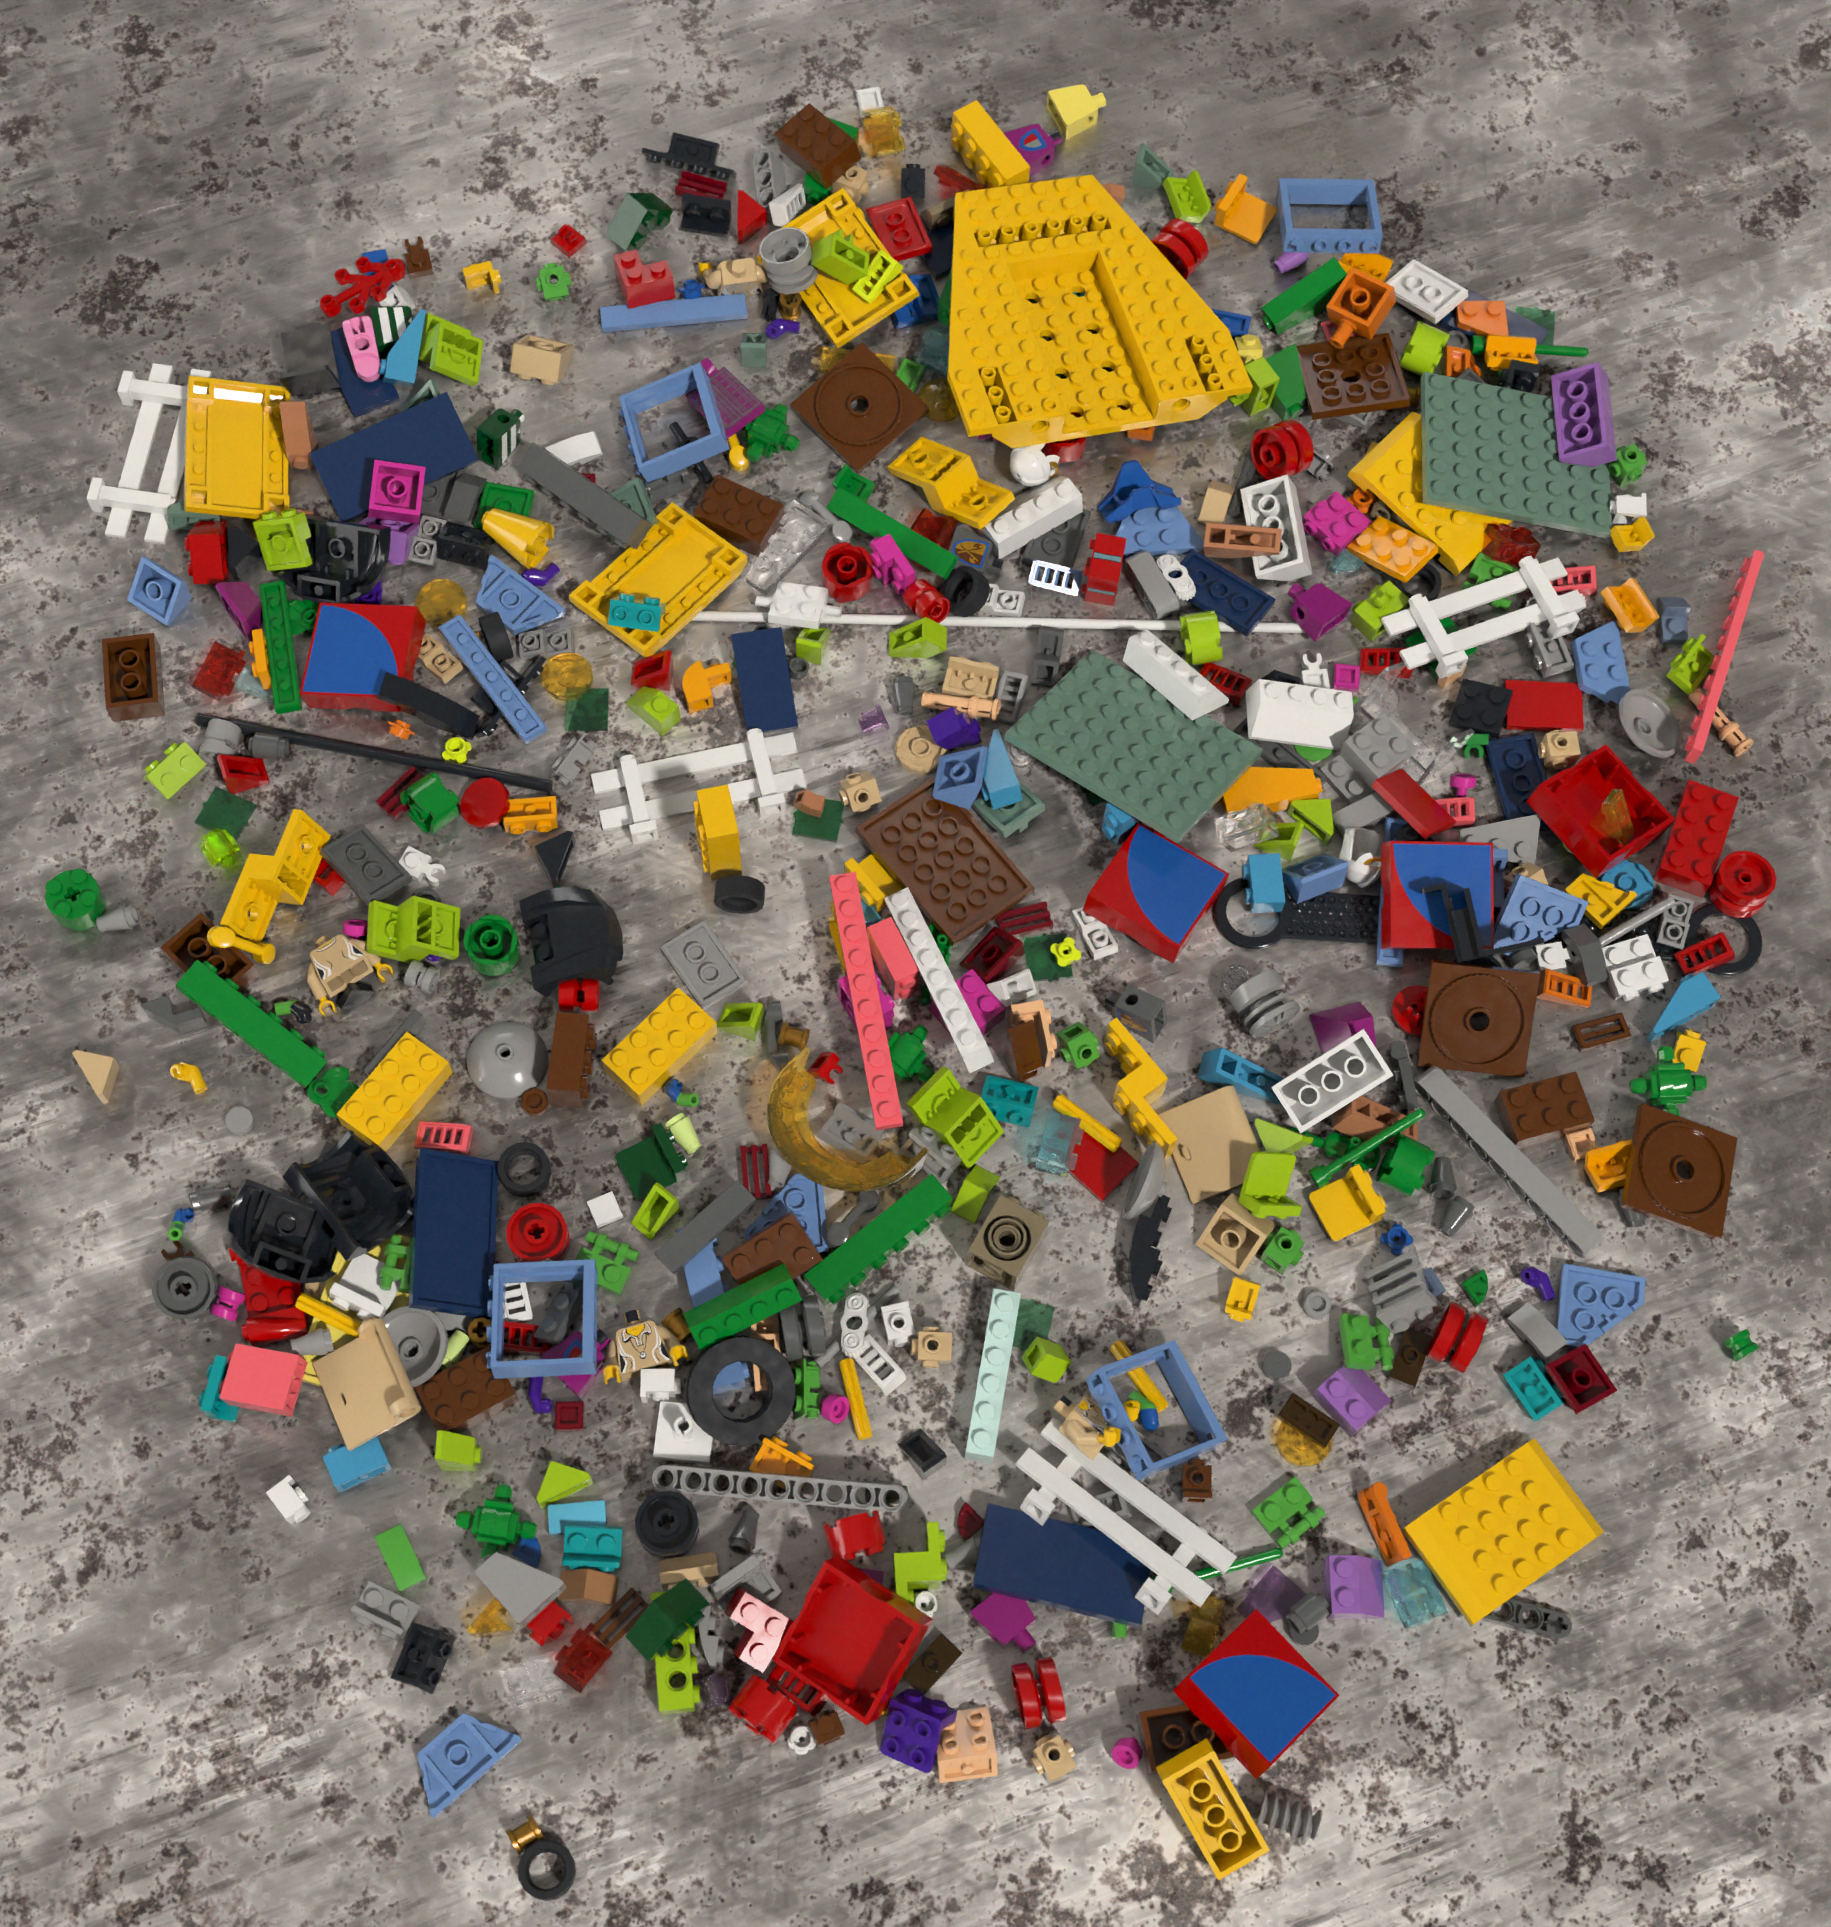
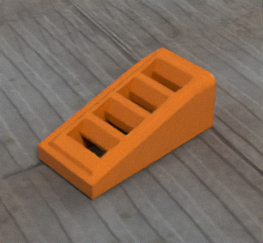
M1544 969L1539 972L1538 999L1584 1008L1590 1007L1593 985L1586 987L1579 978L1550 969ZM1557 983H1560L1559 992L1556 991ZM1568 985H1570L1569 995H1567ZM1578 987H1581L1580 998H1577Z

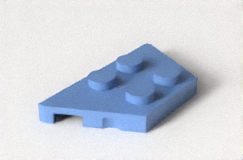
M1177 506L1168 509L1149 507L1136 510L1126 519L1122 520L1116 535L1117 537L1127 538L1123 559L1144 550L1149 551L1152 556L1189 553L1192 549L1197 552H1204L1203 540Z
M492 554L489 556L487 571L483 575L482 587L476 598V607L486 614L497 611L505 628L514 635L563 617L566 614L565 608Z
M1612 621L1575 639L1571 643L1579 689L1597 696L1598 699L1606 703L1611 700L1620 704L1621 698L1630 691L1618 623L1617 621Z
M463 1713L418 1752L423 1784L432 1818L438 1817L523 1741L520 1736Z

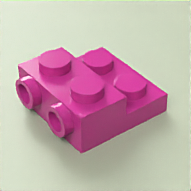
M1337 491L1324 502L1319 501L1303 516L1302 520L1305 532L1310 536H1314L1321 542L1325 550L1332 552L1336 557L1346 550L1347 546L1372 523L1371 520Z
M890 534L884 537H876L869 544L872 549L870 554L872 559V575L876 580L879 579L883 586L891 583L896 594H901L904 597L908 586L915 581V571Z

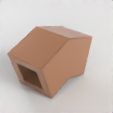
M1113 183L1103 184L1102 186L1121 205L1125 199L1124 186Z
M805 789L797 792L793 807L805 814L821 818L825 806V797Z

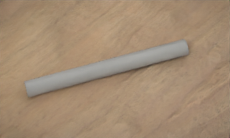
M1669 896L1598 937L1601 946L1604 947L1675 906V900Z
M892 1285L867 1309L868 1323L881 1312V1307L887 1306L901 1293L895 1285ZM858 1317L848 1328L851 1330L859 1329L862 1326V1319ZM842 1333L826 1347V1355L818 1356L813 1360L819 1368L825 1365L841 1349Z

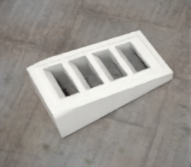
M803 184L795 185L769 202L774 226H785L797 218L807 207Z
M526 1282L506 1283V1287L520 1284L521 1288L505 1292V1321L521 1323L534 1320ZM523 1296V1300L507 1303L509 1298ZM525 1306L526 1311L514 1314L509 1313L511 1309Z
M868 1333L864 1337L865 1350L872 1346L873 1350L863 1358L856 1357L853 1359L877 1388L887 1396L906 1380V1376L903 1370ZM877 1355L880 1356V1358H878V1359H877L874 1363H872L870 1366L867 1365V1364H868L871 1360H873ZM884 1364L888 1365L880 1373L875 1374Z

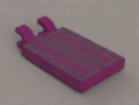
M707 357L700 362L710 379L726 437L729 439L765 412L766 409L763 403L725 367L717 370ZM698 388L688 392L685 395L688 402L706 419Z

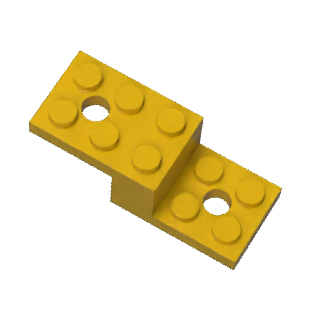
M922 436L887 466L891 475L922 487L932 510L979 530L987 526L993 518L1015 499L1012 491L980 479L968 454Z
M293 809L275 855L249 853L220 925L230 928L235 933V936L256 944L261 943L278 903L303 905L322 859L320 849L328 844L331 835L303 810Z
M1116 1017L1108 1023L1103 1042L1106 1051L1112 1057L1116 1056L1122 1063L1121 1068L1127 1076L1116 1085L1112 1099L1113 1106L1121 1116L1125 1115L1131 1122L1130 1127L1137 1136L1142 1135L1148 1142L1147 1147L1153 1141L1160 1143L1166 1160L1172 1156L1178 1138L1150 1105L1163 1096L1168 1078Z

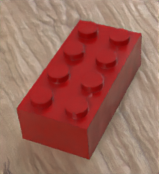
M1689 779L1680 793L1673 815L1676 820L1669 827L1653 880L1702 898L1711 886L1739 797Z

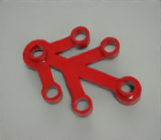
M368 257L359 258L355 263L359 272H378L372 276L349 274L345 268L337 270L334 277L339 285H356L336 296L331 294L323 296L320 300V308L326 317L338 315L342 309L341 303L350 298L352 299L348 305L354 314H359L365 310V304L370 295L375 302L383 301L387 297V291L391 283L397 282L405 276L406 266L401 259H390L386 263L370 262Z

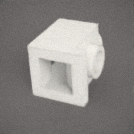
M1641 493L1640 497H1633L1628 494L1617 495L1615 500H1609V513L1612 514V525H1632L1640 517H1646V493Z
M906 1301L881 1307V1318L888 1346L895 1344V1347H904L911 1344V1339H915L916 1333L909 1302ZM903 1321L904 1326L897 1328L894 1326V1322Z
M641 1369L640 1398L642 1403H648V1397H652L653 1401L660 1402L669 1401V1397H676V1394H681V1377H676L675 1369Z
M288 1475L268 1490L266 1494L290 1524L294 1522L299 1523L311 1513L305 1505V1502L309 1499L299 1486L293 1489L298 1484Z

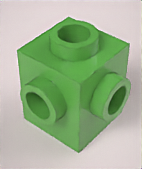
M557 263L543 265V269L539 270L540 276L535 277L538 292L543 291L545 302L569 298L568 286H572L569 271L564 272L563 265L558 266ZM555 279L558 282L556 284H552L549 281Z
M1635 443L1627 447L1621 446L1617 448V460L1609 462V472L1617 485L1621 487L1640 479L1648 462L1646 461L1645 454L1637 448Z
M1079 1021L1056 1033L1061 1046L1059 1054L1065 1063L1069 1062L1076 1069L1090 1065L1093 1060L1100 1057L1097 1046H1099L1097 1037Z
M1281 1227L1278 1233L1272 1231L1263 1243L1267 1248L1260 1260L1283 1275L1290 1264L1296 1266L1304 1255L1301 1249L1305 1242L1301 1240V1236L1296 1231Z

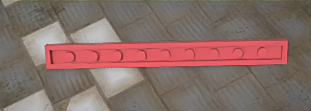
M1756 549L1750 558L1745 557L1741 565L1740 571L1743 572V576H1739L1735 584L1734 590L1737 591V595L1733 596L1729 603L1728 610L1731 611L1730 616L1727 615L1723 622L1722 629L1725 630V633L1719 637L1715 649L1719 650L1718 655H1714L1710 663L1709 669L1713 671L1705 680L1703 689H1706L1705 695L1702 694L1697 704V709L1700 712L1699 715H1695L1690 729L1694 730L1693 735H1689L1684 746V750H1687L1684 761L1695 764L1703 752L1764 557V552Z
M856 872L829 876L875 1128L877 1131L903 1126V1119Z

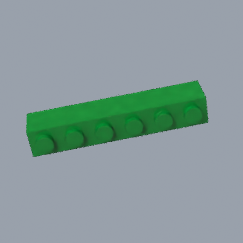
M196 960L177 982L176 989L306 1090L327 1064V1061L324 1059L326 1054L314 1045L310 1048L303 1043L304 1037L293 1028L288 1031L280 1025L283 1021L270 1011L266 1014L259 1008L261 1003L249 994L245 997L237 990L240 987L231 979L226 978L223 980L216 975L218 970L207 961L201 963L199 960Z
M930 1174L804 1274V1283L813 1294L817 1295V1298L824 1307L830 1303L833 1305L838 1303L846 1295L844 1292L852 1285L855 1288L866 1280L868 1272L873 1268L876 1271L882 1268L888 1262V1256L893 1252L898 1254L909 1245L908 1240L915 1235L918 1237L923 1235L931 1227L930 1223L936 1218L941 1220L952 1210L950 1207L952 1206L953 1197L934 1175Z

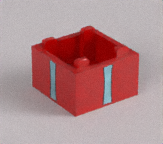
M1097 533L1096 539L1090 540L1089 549H1093L1092 558H1087L1084 569V576H1088L1087 584H1082L1081 593L1085 594L1084 601L1114 606L1127 538Z

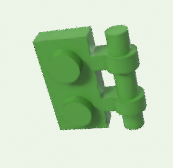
M1479 552L1468 577L1477 580L1476 584L1465 581L1462 590L1517 572L1519 569ZM1501 598L1490 603L1493 607L1498 608L1500 606L1508 610L1512 601L1507 598Z
M589 1230L585 1240L593 1243L594 1247L592 1251L581 1247L575 1260L595 1259L598 1270V1287L620 1296L632 1273V1269L623 1264L626 1258L636 1262L640 1252L632 1249L631 1245L625 1242L620 1244L609 1239V1236L602 1232L597 1234ZM604 1249L617 1254L614 1261L601 1256Z
M392 1235L389 1244L385 1247V1265L381 1268L379 1274L381 1279L380 1289L389 1291L391 1290L392 1281H400L399 1292L409 1294L412 1237L410 1238L409 1247L400 1245L402 1240L400 1236ZM398 1258L406 1259L404 1270L395 1268Z
M1342 1313L1338 1321L1345 1368L1372 1370L1376 1366L1375 1361L1381 1362L1382 1370H1391L1393 1368L1392 1359H1394L1393 1348L1389 1345L1388 1337L1391 1335L1390 1330L1377 1317L1374 1318L1375 1326H1369L1368 1316ZM1372 1339H1377L1379 1348H1373Z
M1296 1476L1251 1511V1514L1268 1535L1277 1528L1282 1533L1275 1540L1281 1549H1284L1289 1544L1294 1545L1300 1540L1299 1536L1309 1528L1314 1529L1319 1525V1520L1326 1515L1320 1506L1312 1512L1307 1509L1306 1505L1313 1500V1497ZM1297 1513L1302 1520L1293 1527L1289 1526L1286 1521Z

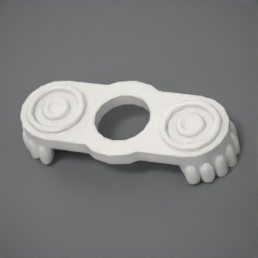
M1165 554L1157 559V565L1167 582L1175 590L1176 597L1182 601L1192 599L1195 596L1196 588L1193 580L1188 575L1187 568L1182 566L1172 555ZM1175 570L1180 571L1183 574L1179 578H1171L1168 576V574L1171 571Z
M853 1293L846 1299L844 1315L840 1322L842 1329L841 1349L842 1353L849 1358L860 1357L864 1353L863 1350L866 1349L864 1336L868 1328L867 1308L870 1307L868 1299L860 1293ZM854 1316L861 1318L862 1326L857 1330L849 1329L847 1327L849 1318Z

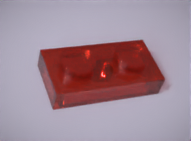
M937 165L933 173L940 178V183L948 187L953 185L959 189V192H964L968 189L970 191L985 189L947 165Z

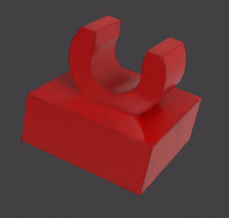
M564 224L551 239L552 245L568 258L572 257L586 244V238L569 224Z
M822 1052L806 1073L813 1079H822L824 1083L833 1085L835 1082L830 1078L831 1070H834L837 1074H842L843 1069L841 1066L836 1065L840 1058L834 1052Z

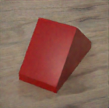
M738 190V245H743L767 225V210L746 192Z
M666 650L634 662L630 685L639 688L645 686L670 691L674 669L672 652Z
M222 754L217 756L224 781L231 795L265 785L269 782L263 759Z

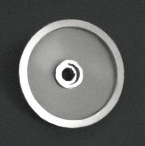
M1633 689L1627 692L1620 700L1619 717L1629 739L1640 750L1651 756L1667 758L1675 754L1681 746L1682 735L1678 721L1670 708L1659 697L1649 691Z
M501 1022L487 1027L473 1040L467 1054V1069L471 1080L481 1092L497 1099L509 1100L522 1097L527 1090L536 1088L541 1083L548 1068V1052L542 1038L532 1028L517 1022ZM504 1051L510 1052L508 1057L504 1058L501 1056Z
M1153 1141L1148 1146L1135 1171L1122 1212L1123 1218L1127 1220L1136 1218L1149 1209L1156 1197H1162L1166 1190L1167 1182L1164 1181L1166 1163L1160 1143Z
M409 1306L391 1311L382 1319L385 1321L412 1387L419 1386L438 1371L445 1359L448 1348L446 1328L440 1318L432 1311L409 1308ZM418 1349L417 1354L412 1357L413 1351Z

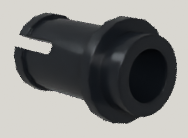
M769 288L762 296L764 303L760 317L769 322V316H771L770 321L773 322L776 320L780 293Z

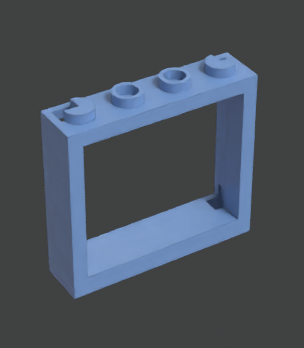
M1279 178L1276 200L1283 252L1379 254L1383 232L1374 180ZM1290 204L1367 205L1370 229L1293 228Z
M700 362L619 396L622 406L619 413L622 420L626 422L623 428L627 438L631 440L628 447L633 458H636L633 465L638 476L643 475L647 483L730 449L710 379ZM698 388L711 434L649 460L636 414Z
M595 1259L494 1264L493 1275H490V1279H488L489 1291H493V1300H488V1316L492 1317V1325L487 1326V1342L491 1343V1351L486 1352L487 1369H491L494 1379L597 1374L598 1270ZM583 1280L582 1358L503 1361L506 1283Z
M1175 1340L1100 1367L1085 1379L1109 1426L1121 1429L1120 1441L1117 1444L1121 1447L1128 1465L1138 1481L1210 1452L1228 1439ZM1157 1361L1201 1444L1153 1463L1109 1379Z

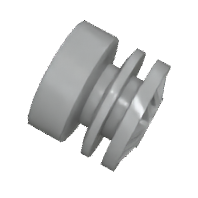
M786 227L772 231L764 237L760 243L759 253L771 288L778 293L795 294L810 287L817 278L818 268L811 265L812 248L807 234L801 229Z
M1275 969L1267 970L1249 979L1229 997V1001L1238 1015L1249 1014L1244 1019V1025L1248 1028L1251 1027L1249 1033L1253 1038L1263 1037L1282 1028L1298 1014L1301 1008L1296 1001H1292V993L1280 994L1286 984Z

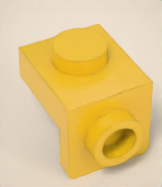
M491 261L472 264L462 268L467 290L491 284L494 294L500 293L498 284L502 283L498 269L493 270Z
M1640 517L1632 525L1614 526L1610 530V536L1619 552L1640 551L1655 537L1645 517Z
M1685 1028L1684 1032L1677 1030V1040L1674 1047L1675 1059H1673V1063H1684V1069L1697 1072L1706 1045L1705 1039L1700 1037V1032Z
M1237 1276L1233 1277L1224 1306V1312L1229 1313V1318L1244 1322L1245 1319L1251 1320L1261 1286L1260 1283Z

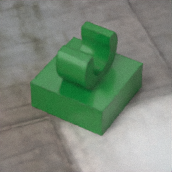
M1464 734L1457 736V746H1465L1462 750L1463 758H1469L1471 748L1477 751V758L1483 757L1484 750L1482 746L1489 745V734Z

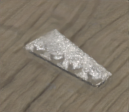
M794 499L790 504L789 512L779 522L778 530L769 538L765 551L760 553L746 576L747 584L765 596L832 530L831 523Z

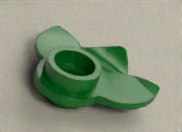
M307 599L304 602L300 600L288 601L292 634L299 635L305 630L313 633L320 603Z
M335 1067L327 1070L322 1079L312 1081L308 1086L307 1095L312 1103L321 1105L327 1116L338 1118L336 1114L359 1087L355 1083L347 1081L349 1077L348 1068ZM324 1088L326 1093L319 1094L317 1089Z

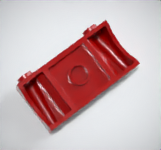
M229 1247L232 1262L237 1261L240 1267L244 1295H246L245 1301L248 1318H246V1324L242 1325L244 1340L250 1341L252 1347L263 1348L275 1342L297 1339L308 1334L307 1313L295 1306L298 1297L303 1293L302 1283H291L270 1278L249 1267Z

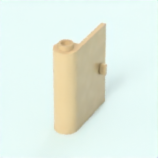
M1234 1086L1220 1088L1158 1114L1178 1138L1173 1156L1193 1205L1243 1184L1251 1155L1256 1151H1261Z
M376 1317L367 1318L361 1323L357 1330L358 1338L312 1363L349 1451L415 1416L421 1410L419 1401L385 1321Z

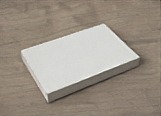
M1414 259L1386 282L1394 287L1398 303L1434 324L1438 323L1468 297L1467 289Z

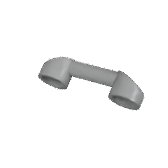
M809 491L801 495L799 499L801 510L806 513L816 511L831 526L832 539L835 544L850 543L852 541L850 525L845 521H839L819 501V494L817 492Z

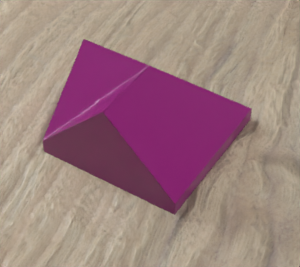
M222 582L216 584L215 587L225 611L247 641H253L252 630L260 629L263 620L262 605L259 598L247 582Z
M1361 1002L1309 1015L1322 1054L1362 1029L1365 1030L1376 1047L1373 1016Z

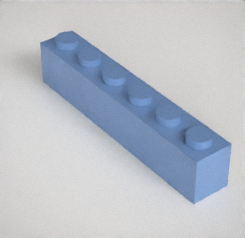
M682 1228L676 1229V1230H675L676 1234H677ZM717 1237L683 1267L693 1308L729 1291L728 1283L722 1282L720 1273L725 1272L721 1255L715 1256L714 1246H718ZM735 1362L727 1365L719 1372L713 1384V1395L746 1387L745 1378L750 1377L747 1363Z

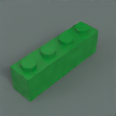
M784 1263L683 1313L700 1351L802 1301V1298Z

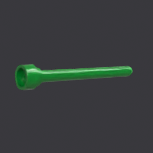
M1480 335L1472 336L1470 346L1472 355H1482V353H1485L1487 338ZM1536 344L1535 354L1586 357L1589 354L1588 349L1585 347Z
M1422 1108L1416 1109L1327 1166L1324 1164L1320 1167L1316 1165L1308 1170L1314 1183L1319 1189L1329 1184L1328 1181L1332 1179L1331 1175L1423 1119L1426 1115L1425 1110Z
M1273 1548L1237 1558L1225 1574L1280 1559L1283 1556V1551L1280 1548ZM1212 1566L1191 1571L1201 1580L1223 1575ZM1158 1575L1152 1576L1150 1579L1154 1581ZM1172 1586L1168 1592L1171 1593L1174 1587Z

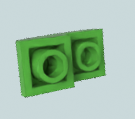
M401 1524L374 1536L399 1592L426 1579Z

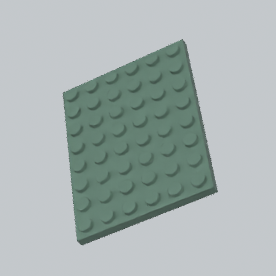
M1429 372L1422 374L1421 431L1424 504L1607 539L1610 537L1612 514L1609 513V500H1611L1609 462L1594 467L1560 462L1553 397Z
M1091 650L1005 735V740L1176 843H1179L1256 762L1263 750L1206 715L1192 721L1147 681L1094 650Z

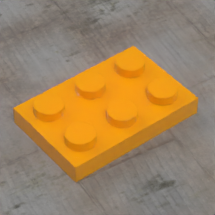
M1382 516L1376 518L1347 546L1349 554L1404 583H1407L1438 553V545Z

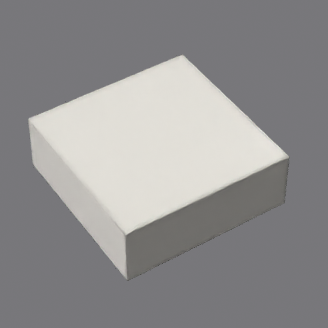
M612 1191L587 1201L597 1228L623 1218Z

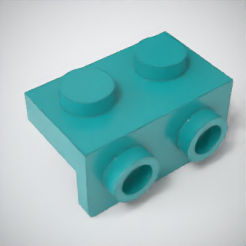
M619 593V596H615L610 600L609 625L654 632L660 630L661 616L666 611V603L660 602V598L645 596L644 600L634 599V594Z
M215 1355L214 1362L209 1364L207 1370L208 1383L206 1390H203L199 1397L200 1410L208 1418L235 1422L240 1407L228 1405L219 1398L220 1384L225 1379L228 1370V1358Z

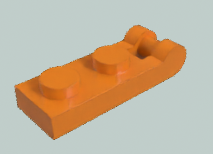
M1376 1482L1358 1493V1501L1386 1565L1390 1567L1412 1557V1554L1386 1498L1388 1494L1387 1487L1382 1482Z

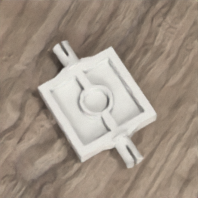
M779 581L776 592L772 597L757 595L755 601L756 606L770 607L768 623L818 629L821 620L826 615L841 617L842 606L827 605L829 596L827 588Z

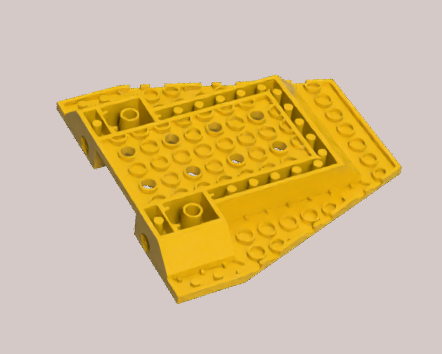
M1092 174L958 192L955 194L947 379L969 437L991 434L992 437L1010 448H1019L1196 420L1227 400L1228 396L1251 393L1253 385L1229 329ZM1078 292L1082 294L1084 292L1085 295L1082 297H1078L1077 295L1072 293ZM1027 299H1034L1038 303L1032 304ZM1093 329V330L1097 331L1098 333H1097V334H1092L1091 332H1089V331H1087V330ZM1042 336H1048V337H1050L1052 340H1051V341H1046L1044 338H1041V337H1042ZM1102 367H1109L1113 371L1107 372L1105 369H1102ZM1056 374H1063L1067 378L1061 379ZM1124 405L1128 408V410H1122L1117 406ZM1077 412L1081 414L1082 417H1075L1070 413Z

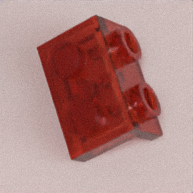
M923 508L910 529L943 548L946 541L952 536L958 522L953 516L935 517L928 508Z
M1488 523L1484 531L1496 544L1490 556L1493 561L1519 565L1520 560L1527 556H1532L1535 559L1542 546L1532 536V532L1522 526L1513 528L1504 523L1499 525Z
M214 641L191 687L217 701H220L224 694L229 696L235 686V682L232 681L235 673L240 675L246 664V661L243 660L246 652L240 650L237 653Z
M590 1623L585 1630L579 1628L570 1640L572 1644L570 1647L567 1645L562 1647L555 1657L558 1664L552 1672L580 1694L613 1654L611 1650L591 1636L596 1626L593 1623Z

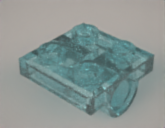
M940 321L935 327L930 326L922 338L920 348L914 355L915 362L925 365L927 369L946 379L949 326L943 325Z
M1423 1559L1380 1574L1405 1629L1414 1628L1449 1613L1431 1572Z

